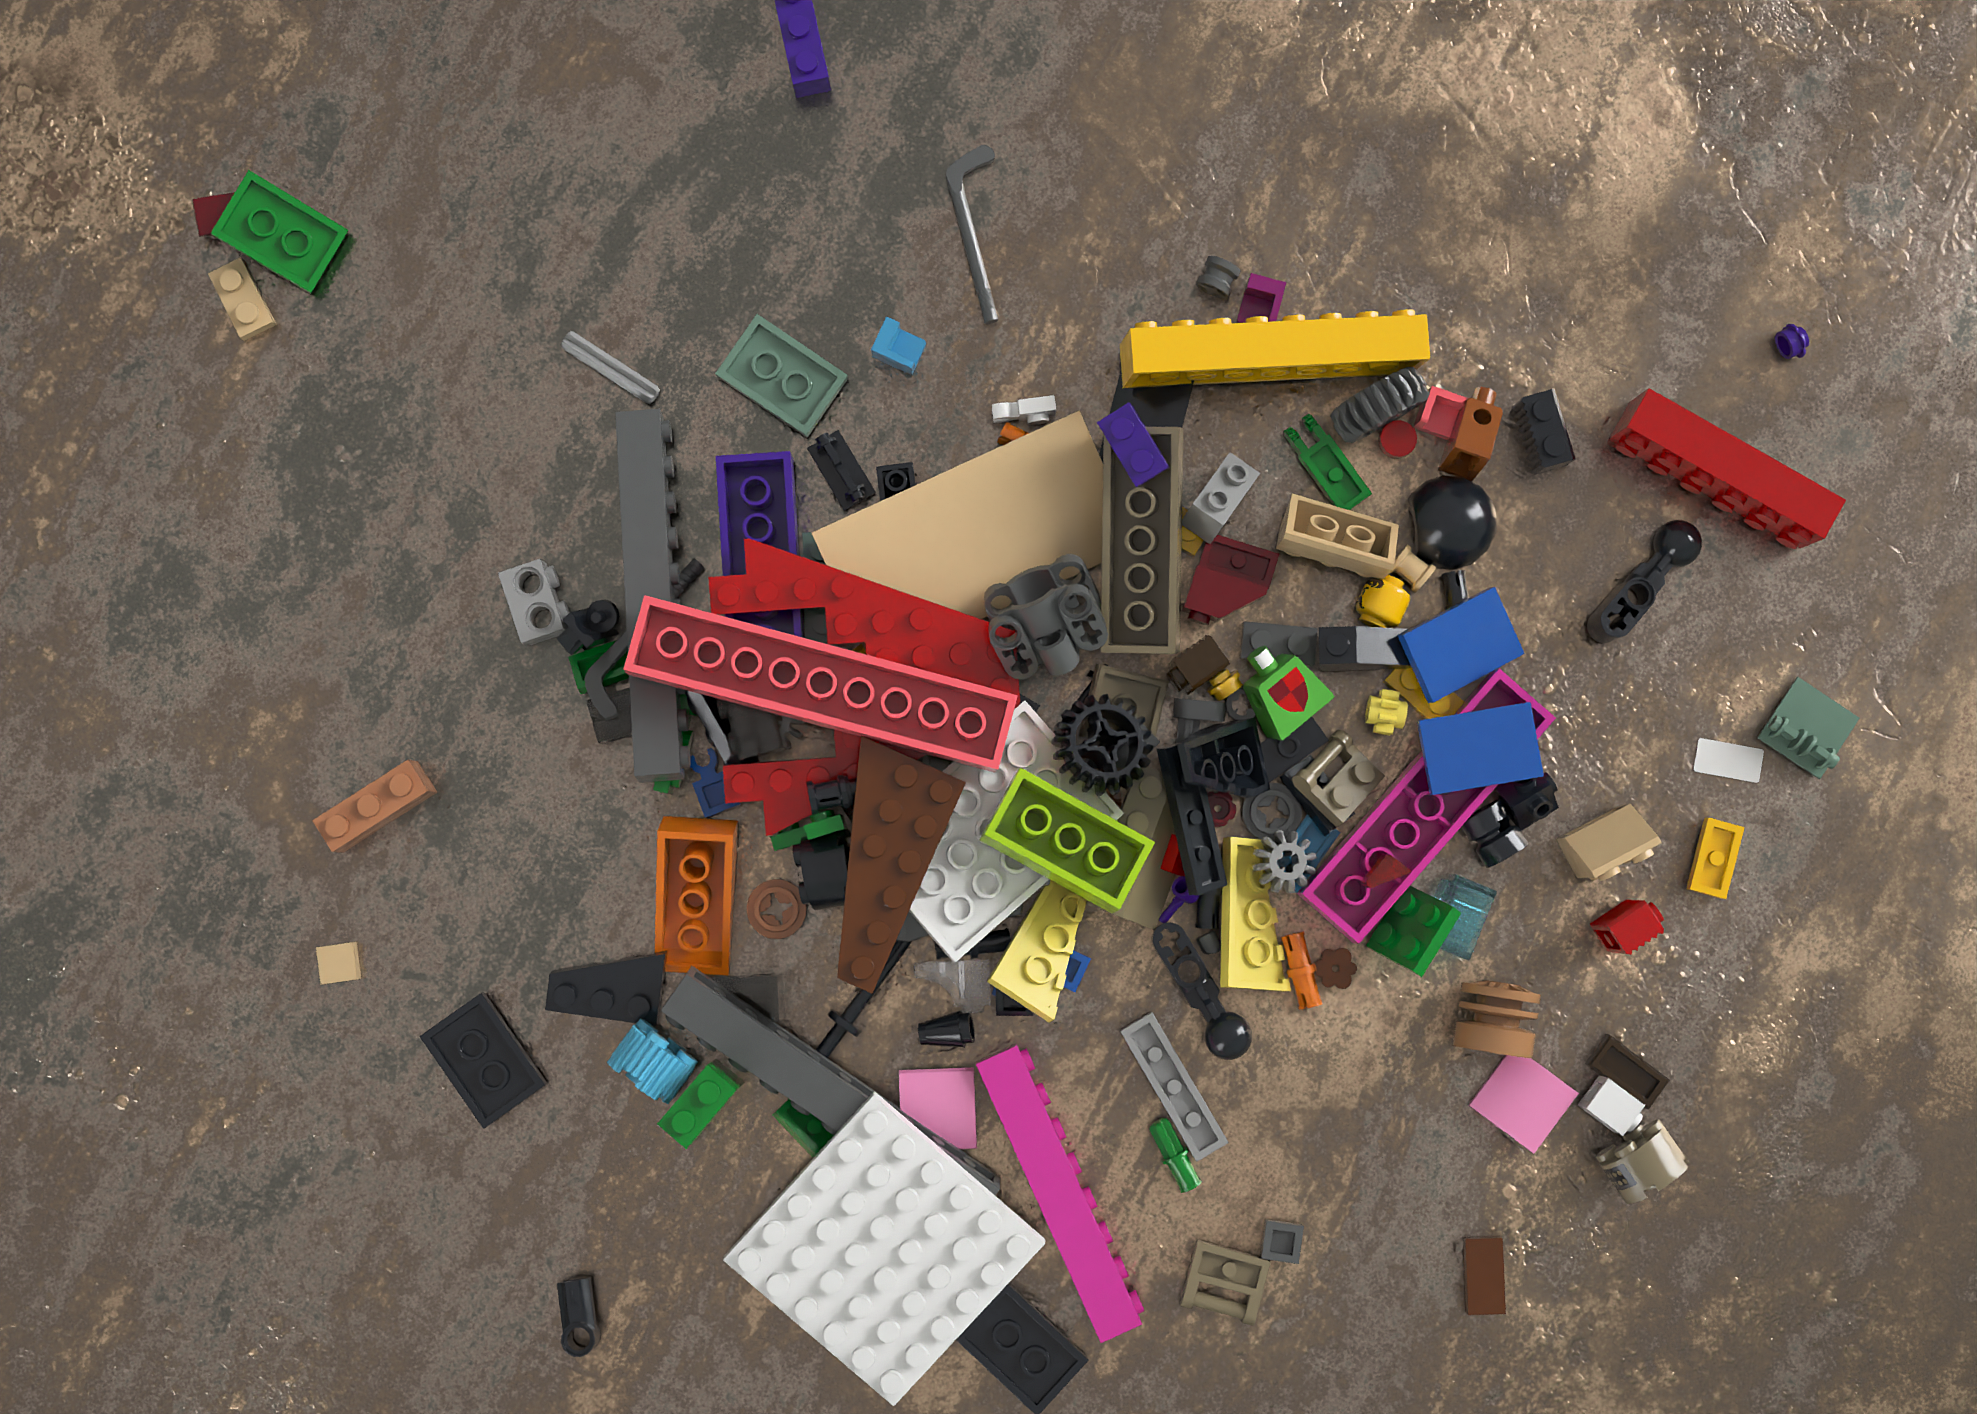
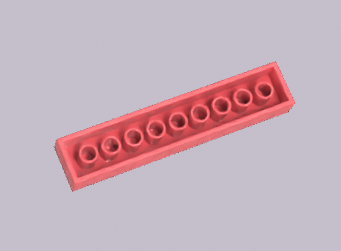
M644 595L623 669L626 674L852 735L863 736L878 742L994 773L999 769L1018 695L646 595Z

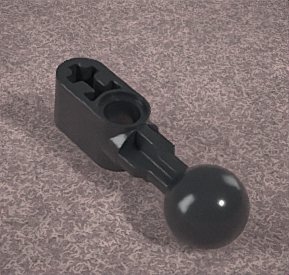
M1673 520L1665 523L1658 529L1653 542L1655 554L1647 563H1639L1625 581L1616 586L1590 616L1587 628L1594 640L1600 643H1608L1627 635L1653 605L1657 593L1665 585L1664 576L1672 567L1686 566L1698 557L1702 548V538L1700 532L1693 524L1684 520ZM1629 589L1636 593L1638 597L1637 605L1629 600ZM1616 614L1621 615L1616 617L1610 624L1611 621L1609 617L1614 616Z
M1171 922L1157 926L1152 933V945L1190 1007L1199 1009L1206 1020L1204 1040L1207 1048L1214 1056L1223 1060H1233L1241 1057L1248 1051L1252 1042V1030L1249 1023L1237 1013L1226 1012L1218 999L1220 991L1183 928ZM1164 929L1169 933L1176 931L1179 937L1175 940V944L1179 951L1187 947L1190 952L1178 957L1172 965L1168 957L1174 956L1173 951L1169 946L1161 947L1159 941L1163 939L1161 932ZM1191 960L1199 968V975L1193 982H1184L1178 975V968L1184 961Z

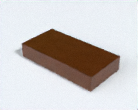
M1501 1236L1463 1237L1466 1314H1506L1503 1238Z

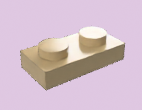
M240 257L208 273L240 339L245 341L277 325L243 258Z

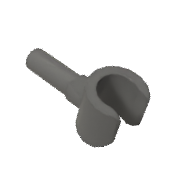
M1215 930L1196 939L1204 954H1214L1221 951V939L1219 940Z

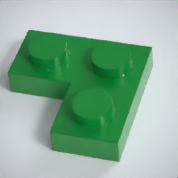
M831 809L811 815L812 823L800 827L799 823L796 822L782 829L777 835L770 837L774 851L800 844L802 837L807 836L808 840L836 831L848 829L844 815L839 814L835 816L834 810Z

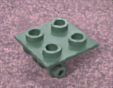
M1796 677L1757 738L1816 778L1821 779L1827 768L1833 769L1839 762L1840 757L1836 754L1860 718L1801 678Z

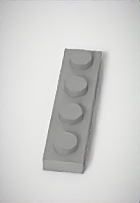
M1150 1012L1119 1030L1195 1161L1201 1160L1228 1144V1140L1154 1014Z

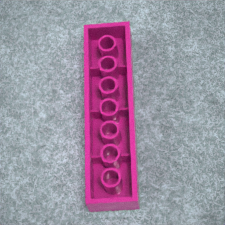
M1500 668L1490 672L1455 713L1461 714L1531 702L1537 739L1556 719ZM1421 750L1321 864L1315 874L1307 880L1308 885L1301 887L1297 894L1352 943L1359 944L1498 784L1430 795Z

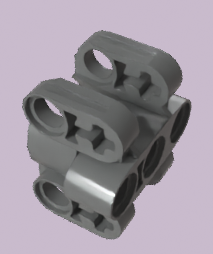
M1062 555L1051 565H1040L1027 569L1014 576L1006 584H993L984 594L986 614L991 621L988 627L990 642L1005 671L1015 679L1031 677L1037 671L1039 664H1044L1050 675H1064L1072 671L1079 663L1080 648L1090 651L1096 650L1107 641L1108 632L1105 619L1101 613L1099 591L1084 561L1077 555ZM1073 566L1080 570L1079 575L1072 580H1064L1059 576L1061 570L1065 567ZM1000 595L1011 599L1010 605L1003 609L993 607L991 601ZM1077 595L1085 598L1086 602L1084 605L1079 603ZM1083 621H1088L1091 628L1096 631V634L1090 636L1089 633L1085 632ZM1009 625H1012L1016 628L1015 633L1007 638L999 637L995 633L999 626L1010 629ZM1017 647L1021 657L1027 660L1025 664L1015 661L1014 648Z

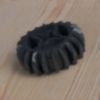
M1103 694L1099 701L1093 695H1089L1085 698V703L1080 700L1075 701L1072 704V710L1066 709L1061 714L1064 722H1058L1054 726V730L1060 735L1055 736L1051 740V744L1061 749L1053 754V759L1064 760L1065 762L1059 768V773L1063 774L1070 770L1073 774L1069 779V784L1074 785L1079 780L1083 781L1082 792L1087 793L1093 785L1097 796H1102L1106 789L1112 795L1119 793L1120 787L1128 790L1133 786V779L1140 780L1144 776L1141 768H1146L1151 763V760L1145 754L1152 752L1154 746L1144 742V740L1152 735V731L1147 729L1141 730L1140 726L1146 721L1145 717L1141 716L1135 719L1132 716L1136 710L1133 705L1124 710L1122 708V698L1118 697L1111 705L1108 694ZM1088 719L1090 726L1087 729L1088 739L1076 745L1077 728L1080 722ZM1107 720L1118 726L1121 731L1113 730ZM1098 740L1101 744H1112L1107 750L1104 746H1092ZM1128 745L1127 762L1122 770L1117 771L1115 764L1118 761L1117 750ZM1082 758L1094 761L1098 770L1090 767Z

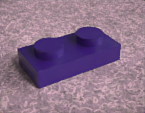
M1130 402L1097 422L1135 487L1141 486L1170 468Z

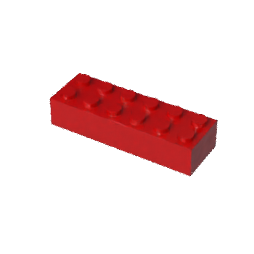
M1650 388L1629 402L1608 439L1617 444L1615 448L1622 454L1632 458L1636 456L1649 462L1647 466L1652 471L1663 476L1670 474L1681 481L1680 485L1687 491L1694 494H1700L1701 492L1713 499L1712 504L1726 512H1737L1745 517L1744 522L1761 531L1767 529L1777 535L1776 540L1779 543L1792 549H1797V547L1803 548L1825 539L1846 502V499Z

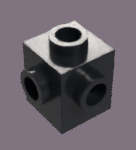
M1544 772L1543 777L1498 784L1494 789L1497 798L1502 799L1512 815V822L1521 831L1559 808L1554 795L1558 789L1547 772Z

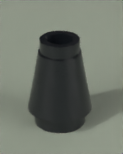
M959 1010L919 1023L918 1035L920 1044L965 1048L967 1043H974L975 1029L971 1013L963 1014Z

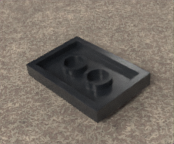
M484 992L419 1036L483 1129L548 1084Z
M1009 1283L956 1339L1034 1414H1040L1089 1361L1088 1357Z

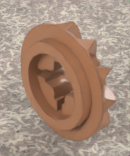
M781 879L768 880L758 885L751 893L747 902V916L751 926L762 936L771 939H782L799 930L806 917V904H802L799 889L794 884ZM771 893H774L779 903H792V906L787 908L788 910L782 912L783 925H780L775 915L761 914V912L766 911L767 908L772 906Z

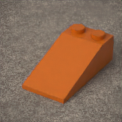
M663 816L657 830L655 953L667 951L665 972L687 973L689 968L693 966L704 974L729 976L738 820Z

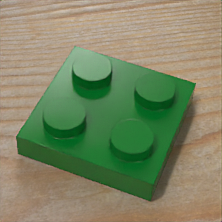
M1409 886L1386 912L1366 946L1377 954L1422 977L1455 925L1461 912L1453 906Z

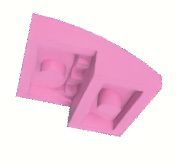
M1505 1055L1468 1105L1534 1154L1579 1093L1533 1059Z
M974 1067L899 1070L900 1110L957 1148L976 1149Z

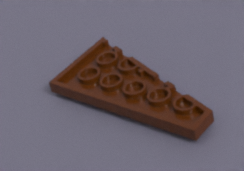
M861 736L837 978L869 993H873L966 782Z

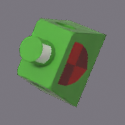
M1261 646L1247 657L1257 673L1244 683L1243 689L1267 738L1284 740L1335 697L1321 680L1295 655L1280 654L1274 658L1266 646Z

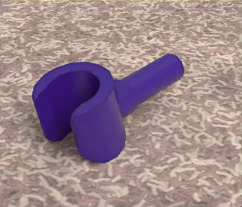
M1180 876L1173 882L1172 892L1175 897L1159 918L1161 923H1167L1184 902L1191 904L1198 900L1199 895H1189L1185 876Z

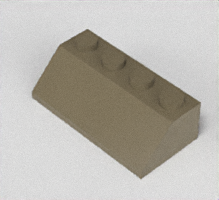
M1146 767L1141 768L1144 776L1140 780L1133 779V786L1127 790L1121 806L1124 814L1116 821L1149 838L1155 844L1122 907L1113 915L1155 930L1175 874L1160 869L1171 834H1175L1162 772ZM1087 900V905L1108 912Z

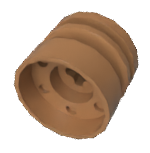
M1489 980L1470 983L1461 982V992L1477 994L1476 1003L1459 1001L1458 1007L1474 1012V1020L1456 1021L1452 1046L1532 1059L1536 1034L1519 1028L1520 1020L1538 1019L1539 1013L1521 1010L1523 1001L1540 1004L1541 994H1535L1520 985Z

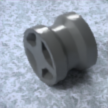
M1208 256L1205 262L1206 271L1198 277L1196 286L1214 297L1228 299L1232 292L1230 285L1232 281L1238 279L1241 270L1223 258Z

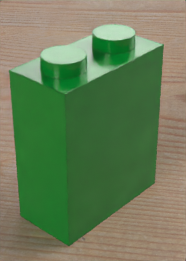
M716 1058L701 1071L657 1125L687 1149L697 1140L745 1082Z

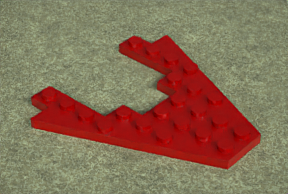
M750 538L744 539L746 574L708 577L711 613L713 614L825 607L828 645L865 642L866 655L1018 695L1015 708L1020 705L1019 679L1009 676L990 642L988 632L990 622ZM999 626L995 633L999 637L1007 638L1012 636L1015 631ZM1016 647V648L1013 649L1015 661H1017V647ZM834 730L836 755L834 757L723 765L725 803L763 801L766 836L773 835L812 814L806 781L812 780L816 784L837 780L838 775L848 776V779L857 778L861 737ZM875 741L915 760L927 755Z

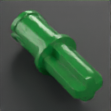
M1162 1118L1149 1126V1130L1163 1155L1161 1162L1168 1165L1179 1186L1180 1192L1185 1193L1199 1186L1202 1181L1187 1156L1189 1149L1187 1146H1182L1169 1119Z

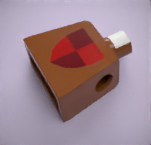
M1477 387L1473 397L1467 398L1465 405L1459 410L1438 470L1473 481L1490 460L1503 410L1500 407L1494 406L1497 395L1494 390L1486 387Z

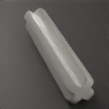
M570 331L563 339L561 346L565 351L645 403L651 404L658 396L660 389L657 385L577 333Z

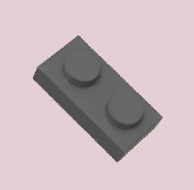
M1244 621L1242 625L1240 659L1248 660L1247 657L1251 652L1261 646H1266L1274 658L1280 654H1290L1297 656L1305 665L1314 666L1318 628Z

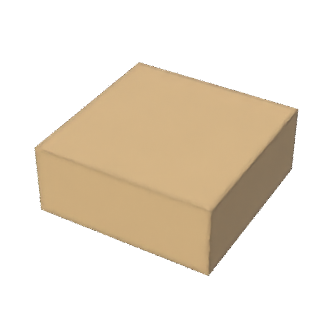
M357 942L316 947L321 985L361 979Z

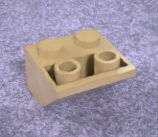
M1631 804L1619 805L1556 838L1577 878H1590L1591 881L1597 879L1604 881L1621 872L1619 865L1627 864L1631 861L1633 864H1636L1654 855L1651 848L1662 843L1658 835Z

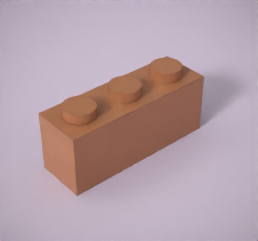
M408 759L312 821L331 852L344 853L430 798L437 791L419 762Z

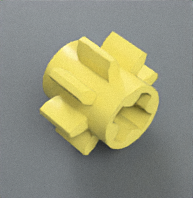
M1382 689L1379 690L1378 697L1369 696L1365 711V723L1374 724L1373 733L1390 736L1393 735L1394 728L1403 729L1407 717L1408 703L1399 700L1400 692Z

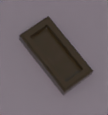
M1609 1034L1605 1035L1585 1063L1600 1076L1609 1078L1645 1105L1644 1109L1649 1110L1670 1081V1079Z

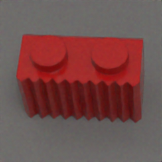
M1626 899L1591 922L1590 926L1607 952L1632 955V950L1638 951L1639 946H1644L1645 942H1651V938H1657L1658 934H1663L1664 928L1661 922L1664 921V918L1652 902L1647 904L1645 900Z

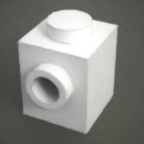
M1600 1075L1578 1104L1580 1108L1612 1132L1624 1136L1626 1131L1630 1133L1638 1126L1643 1117L1640 1112L1645 1107L1643 1103L1612 1080Z

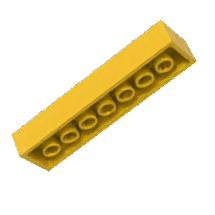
M1406 309L1394 311L1392 316L1378 317V312L1366 311L1357 313L1355 315L1356 318H1342L1340 313H1327L1320 315L1319 319L1305 320L1304 315H1288L1283 317L1282 321L1268 322V317L1256 316L1247 318L1245 320L1246 323H1231L1229 318H1217L1209 320L1207 325H1194L1193 320H1178L1172 322V326L1157 327V322H1139L1134 325L1135 328L1129 329L1120 343L1123 388L1190 384L1191 380H1194L1193 385L1382 376L1390 375L1406 367H1414L1417 370L1430 359L1427 314L1415 315L1414 310Z

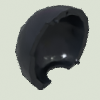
M1442 475L1425 481L1409 497L1410 512L1412 513L1415 526L1416 556L1428 565L1433 564L1436 566V569L1456 570L1473 564L1488 551L1496 535L1497 516L1492 499L1480 485L1462 476Z

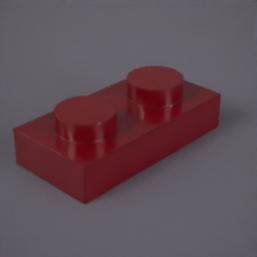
M1216 535L1211 544L1205 541L1198 565L1267 586L1269 589L1279 553Z

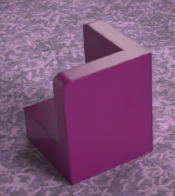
M1251 273L1246 283L1237 323H1246L1245 320L1247 318L1256 316L1268 317V322L1276 321L1287 282Z

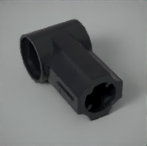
M591 1277L558 1282L557 1290L563 1329L561 1344L567 1354L573 1357H582L595 1349L601 1338V1332L596 1323ZM575 1328H583L588 1332L590 1342L587 1347H579L574 1343L572 1335Z

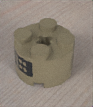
M1659 1119L1650 1122L1644 1127L1638 1124L1632 1132L1628 1133L1626 1131L1624 1136H1622L1625 1140L1617 1147L1614 1144L1610 1145L1596 1155L1600 1166L1626 1204H1633L1648 1198L1644 1190L1650 1191L1654 1188L1658 1191L1662 1190L1681 1176L1688 1168L1686 1164L1690 1163Z

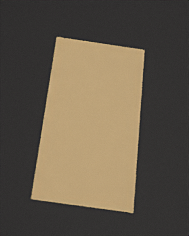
M1079 410L812 532V535L827 566L983 619L988 616L984 605V594L993 584H1006L1021 572L1040 565H1051L1057 558L1066 554L1079 556L1084 561L1087 569L1102 563L1103 463ZM1073 566L1065 567L1061 570L1059 576L1066 580L1079 574L1080 570ZM1003 595L997 596L991 601V605L997 609L1006 608L1011 603V599Z

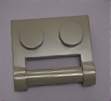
M1336 730L1329 737V744L1306 769H1300L1292 778L1294 786L1336 827L1345 822L1385 777L1353 745L1352 738L1343 730ZM1339 755L1345 761V764L1321 788L1317 784L1316 779Z
M1196 1240L1187 1279L1181 1294L1180 1306L1192 1309V1306L1240 1318L1242 1323L1253 1326L1256 1321L1271 1261L1261 1259V1257ZM1199 1282L1247 1294V1301L1245 1304L1198 1292Z

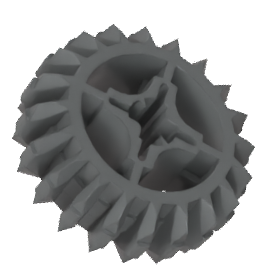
M1406 367L1393 372L1389 376L1359 391L1336 407L1330 416L1334 423L1333 426L1344 442L1354 443L1384 428L1388 423L1400 419L1424 403L1430 394L1426 387L1427 384L1414 367Z

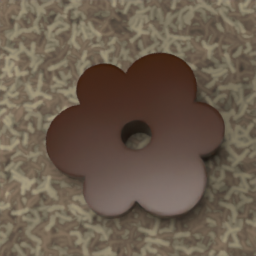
M1338 948L1335 952L1331 949H1325L1321 955L1322 959L1315 962L1317 971H1314V973L1318 977H1322L1321 982L1327 988L1334 985L1339 989L1348 988L1352 981L1350 975H1354L1357 971L1356 964L1351 962L1352 956L1350 951L1346 948ZM1334 965L1338 966V970L1336 972L1332 970V967Z

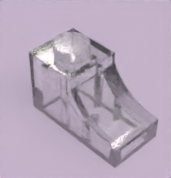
M989 959L958 960L955 963L952 960L914 962V978L931 980L941 985L953 998V1007H961V1013L984 1012V1005H991L990 983L987 982L990 977Z

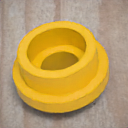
M1226 668L1209 679L1212 686L1207 689L1210 696L1214 695L1218 701H1221L1237 691L1243 685L1239 680L1240 673L1238 670L1230 673Z

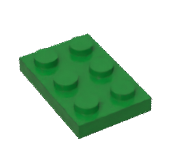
M250 170L246 173L211 231V235L310 294L348 233V229Z

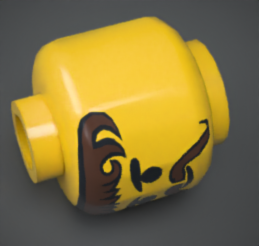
M1387 575L1384 579L1371 578L1367 580L1356 603V611L1361 615L1359 620L1369 627H1398L1410 603V595L1402 589L1404 582L1391 575Z

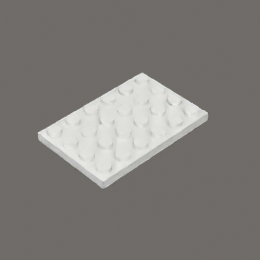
M1026 701L1014 709L999 769L995 773L953 762L942 771L965 781L966 784L909 912L953 963L957 962L1049 880L1047 877L979 840L1012 778L1020 768L1114 820L1119 819L1124 814L1106 792L1102 796H1097L1094 785L1087 793L1082 792L1083 781L1079 780L1074 785L1069 784V779L1073 776L1070 770L1063 774L1059 773V768L1065 762L1064 760L1053 759V754L1061 749L1051 744V740L1056 735Z

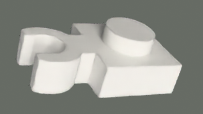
M1054 395L1020 399L1012 403L992 404L993 423L1019 419V421L1027 420L1028 425H1039L1048 423L1049 417H1055L1056 414Z

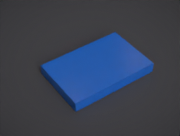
M1489 587L1398 635L1428 703L1438 701L1525 654L1495 587Z
M1531 702L1417 721L1430 795L1544 776Z

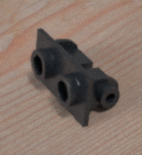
M839 430L830 435L828 432L820 435L815 439L816 443L807 448L844 511L876 493Z

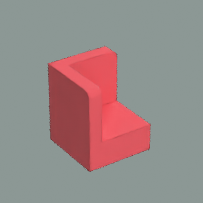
M1431 386L1428 390L1430 394L1427 400L1420 405L1413 428L1448 440L1459 410L1465 405L1467 398Z

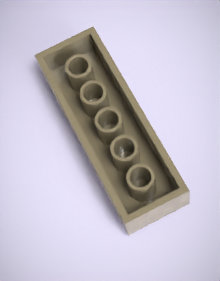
M1146 427L1170 468L1139 487H1135L1104 435L1101 613L1105 619L1108 638L1101 647V653L1177 654L1180 652L1183 428Z

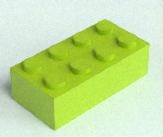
M1022 768L1015 773L979 839L981 842L1112 914L1122 907L1155 844L1149 838Z

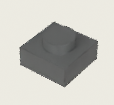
M1265 1219L1260 1251L1261 1259L1299 1264L1304 1226L1302 1224Z

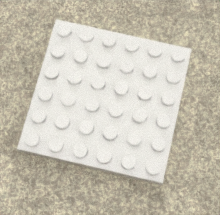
M874 1091L724 1255L723 1261L891 1405L895 1406L1045 1245V1239Z

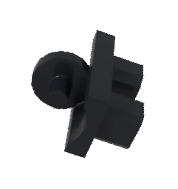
M604 599L593 602L586 609L570 612L563 619L568 628L557 637V640L570 655L576 654L581 648L586 651L593 646L610 642L619 635L618 631L614 629L619 622V610L614 603Z

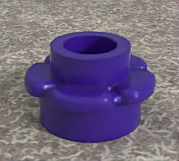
M1787 324L1786 327H1783L1782 331L1776 333L1775 343L1784 358L1791 359L1795 356L1802 358L1806 354L1805 348L1809 346V337L1802 327Z

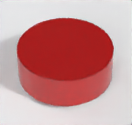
M1402 420L1388 423L1379 434L1380 449L1390 458L1400 459L1406 457L1417 444L1415 429L1411 424Z

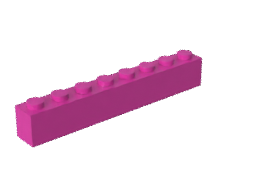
M1017 1043L976 1061L978 1071L1100 1343L1142 1325L1138 1314L1145 1310L1136 1290L1129 1293L1123 1279L1129 1277V1274L1120 1255L1115 1258L1111 1255L1107 1244L1114 1241L1105 1221L1097 1223L1093 1215L1092 1209L1098 1207L1089 1186L1083 1189L1080 1186L1076 1175L1082 1173V1170L1074 1152L1066 1154L1060 1140L1067 1137L1058 1117L1051 1120L1045 1106L1050 1104L1051 1101L1043 1083L1035 1085L1030 1075V1071L1036 1068L1027 1048L1020 1051Z

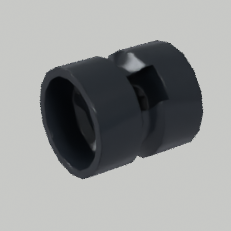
M1501 798L1475 811L1461 826L1470 841H1477L1476 852L1486 868L1506 860L1529 844L1520 828L1509 823L1512 815Z

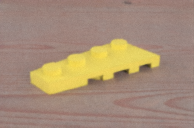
M1223 838L1222 863L1227 885L1222 887L1220 987L1279 992L1291 991L1289 978H1284L1281 962L1285 960L1283 945H1278L1274 923L1278 922L1276 908H1272L1270 905L1268 890L1271 888V882L1262 885L1259 879L1266 873L1265 870L1254 871L1252 867L1254 864L1263 863V858L1253 855L1255 849L1264 850V846L1259 839Z
M1052 880L1048 886H1043L987 982L1047 1022H1052L1056 1016L1057 1001L1060 991L1063 990L1069 957L1073 954L1076 940H1074L1079 922L1082 921L1087 900Z

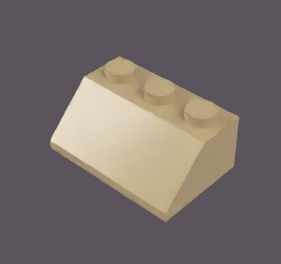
M1292 494L1279 529L1276 549L1282 550L1291 556H1302L1319 561L1328 567L1347 569L1356 572L1362 577L1384 579L1393 570L1395 565L1399 525Z

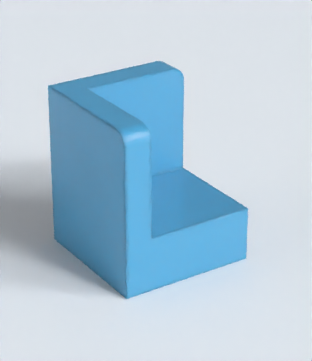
M886 316L871 348L872 357L913 375L926 347V341L902 330L900 322Z

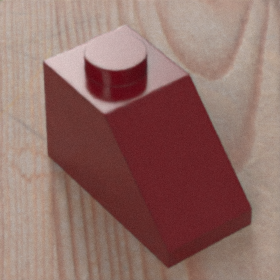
M1197 565L1193 571L1181 611L1189 613L1187 619L1199 624L1209 625L1210 620L1217 622L1262 599L1266 595L1268 587Z

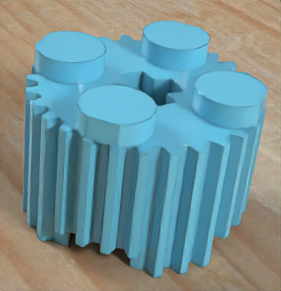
M640 1018L631 1027L607 1063L619 1074L622 1070H625L627 1072L625 1075L636 1084L635 1087L654 1100H658L660 1097L664 1103L669 1104L694 1071L698 1061L686 1052L687 1049L671 1037H668L667 1040L658 1034V1030L654 1026Z

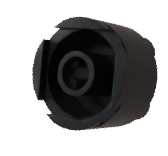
M848 829L836 831L808 840L807 836L802 837L800 844L793 845L794 862L797 867L801 866L803 881L799 882L800 899L802 904L810 903L815 911L844 906L850 847H848L845 838L851 837Z

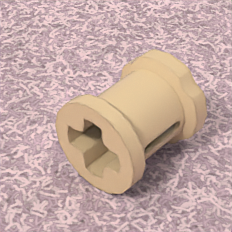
M1407 544L1395 557V565L1390 573H1397L1412 585L1411 590L1416 593L1435 571L1436 566L1433 564L1427 565L1411 552L1412 547Z

